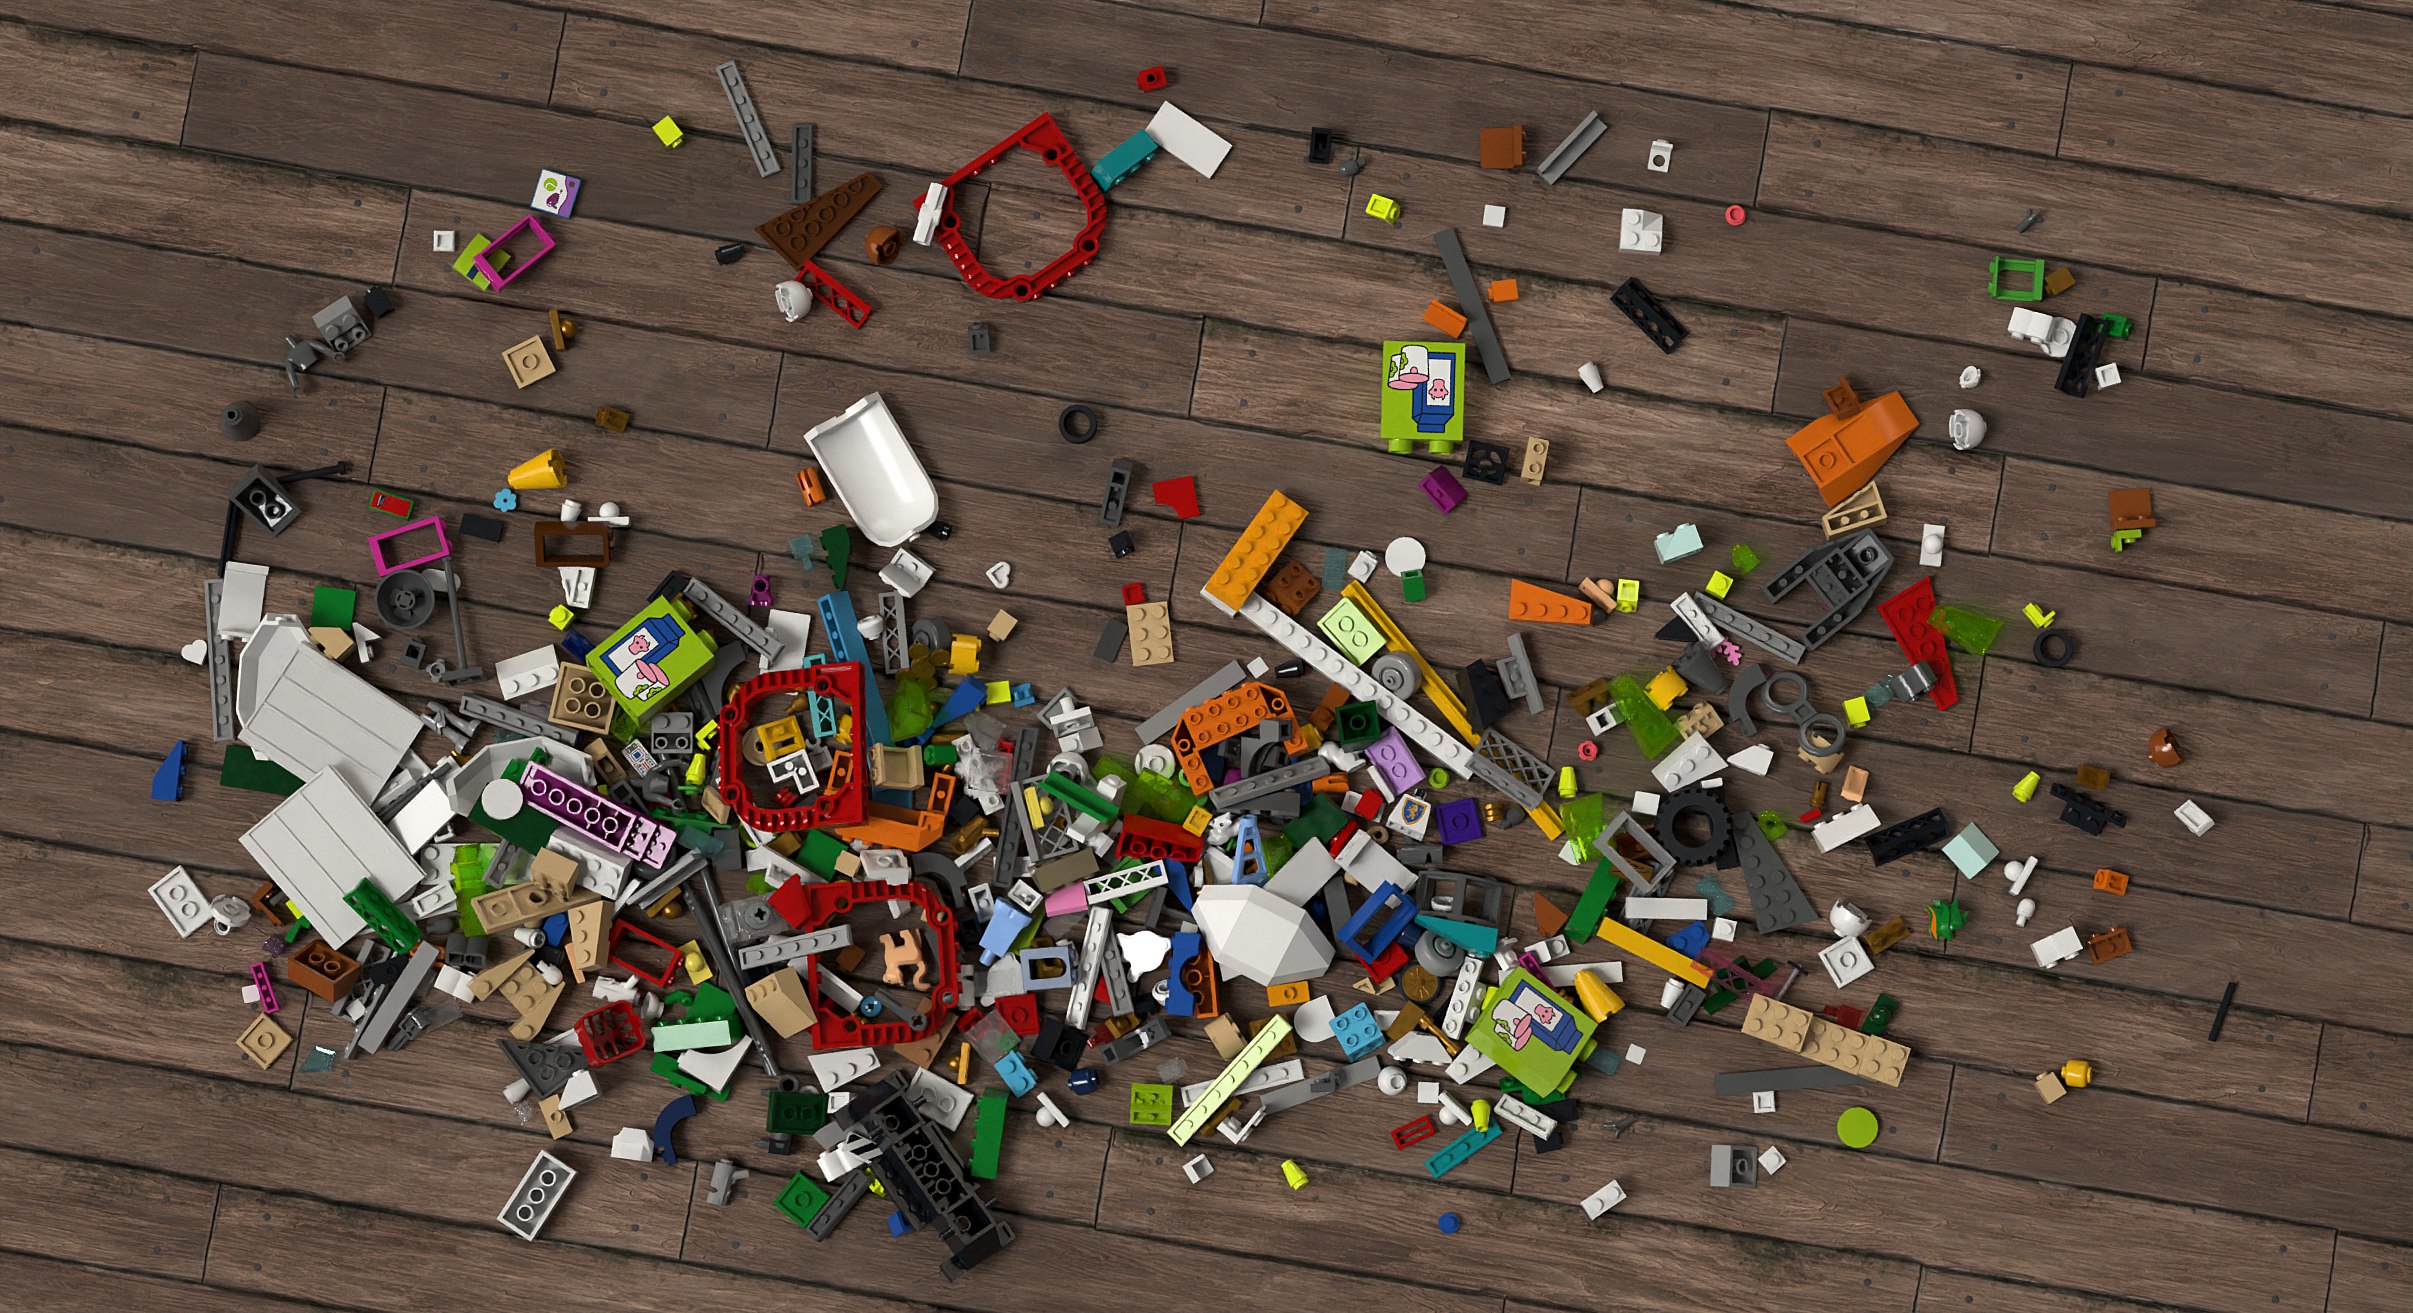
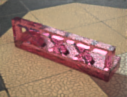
M1703 945L1690 965L1691 968L1749 1002L1752 1001L1750 989L1760 988L1764 991L1762 996L1768 997L1769 994L1772 995L1775 987ZM1703 955L1709 959L1711 967L1701 969L1696 965ZM1726 968L1728 978L1718 979L1715 969ZM1712 970L1713 975L1706 971ZM1730 971L1736 974V976L1731 977ZM1741 977L1744 979L1746 988L1737 990L1734 988L1732 979Z

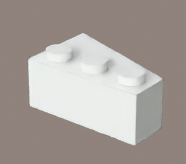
M1696 731L1651 772L1669 792H1672L1728 765L1704 737Z
M1468 1044L1444 1072L1461 1085L1496 1063L1471 1044Z
M872 1047L807 1056L826 1094L882 1067Z

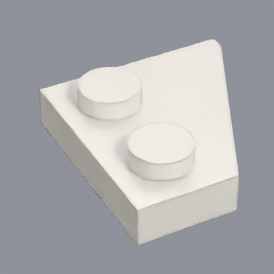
M558 567L562 577V585L566 591L568 605L590 609L597 569L590 567Z

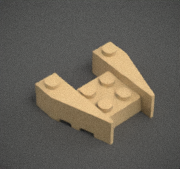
M528 948L515 956L481 970L466 984L480 1001L486 999L497 988L522 1014L508 1030L518 1041L529 1042L539 1033L566 984L562 980L559 984L552 986L543 978L540 972L527 960L536 952L532 948Z

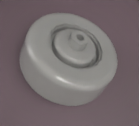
M1392 651L1379 658L1375 662L1371 673L1372 679L1402 701L1418 691L1422 680L1421 670L1417 662L1410 655L1401 651Z
M1428 929L1421 935L1415 945V955L1418 962L1426 971L1435 976L1445 977L1453 974L1462 965L1465 958L1463 948Z

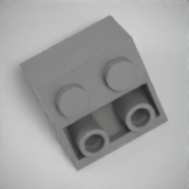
M347 295L312 316L318 329L335 352L344 353L372 335Z
M657 712L652 716V754L693 753L695 737V714L693 712Z

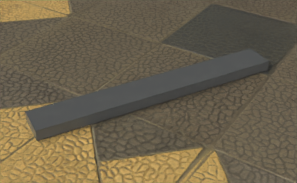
M1453 228L1434 234L1437 247L1465 318L1468 319L1467 323L1491 384L1495 385L1510 379V372Z
M1019 725L991 886L1012 888L1022 826L1010 783L1031 778L1040 730L1037 727ZM1030 783L1024 784V789L1029 788Z
M1831 1066L1715 1075L1716 1095L1877 1083Z

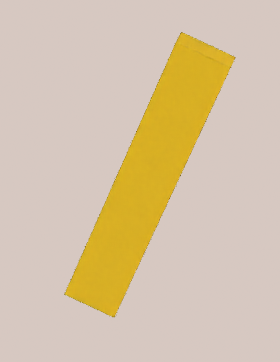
M1605 916L1595 934L1703 989L1706 988L1710 980L1709 978L1714 970Z

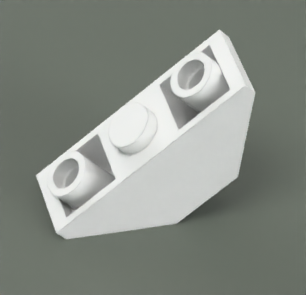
M1410 1031L1388 1048V1053L1394 1056L1393 1059L1406 1061V1058H1411L1417 1063H1425V1060L1439 1066H1444V1063H1452V1059L1437 1037L1431 1033Z

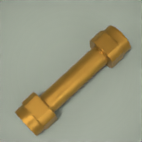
M1425 1014L1418 1022L1421 1025L1420 1027L1424 1030L1428 1029L1447 1047L1446 1051L1454 1057L1462 1049L1459 1046L1460 1044L1457 1041L1452 1042L1433 1024L1434 1019Z
M1236 1096L1230 1098L1227 1101L1228 1105L1208 1124L1205 1122L1199 1129L1206 1138L1215 1133L1213 1129L1234 1110L1237 1112L1243 1105Z

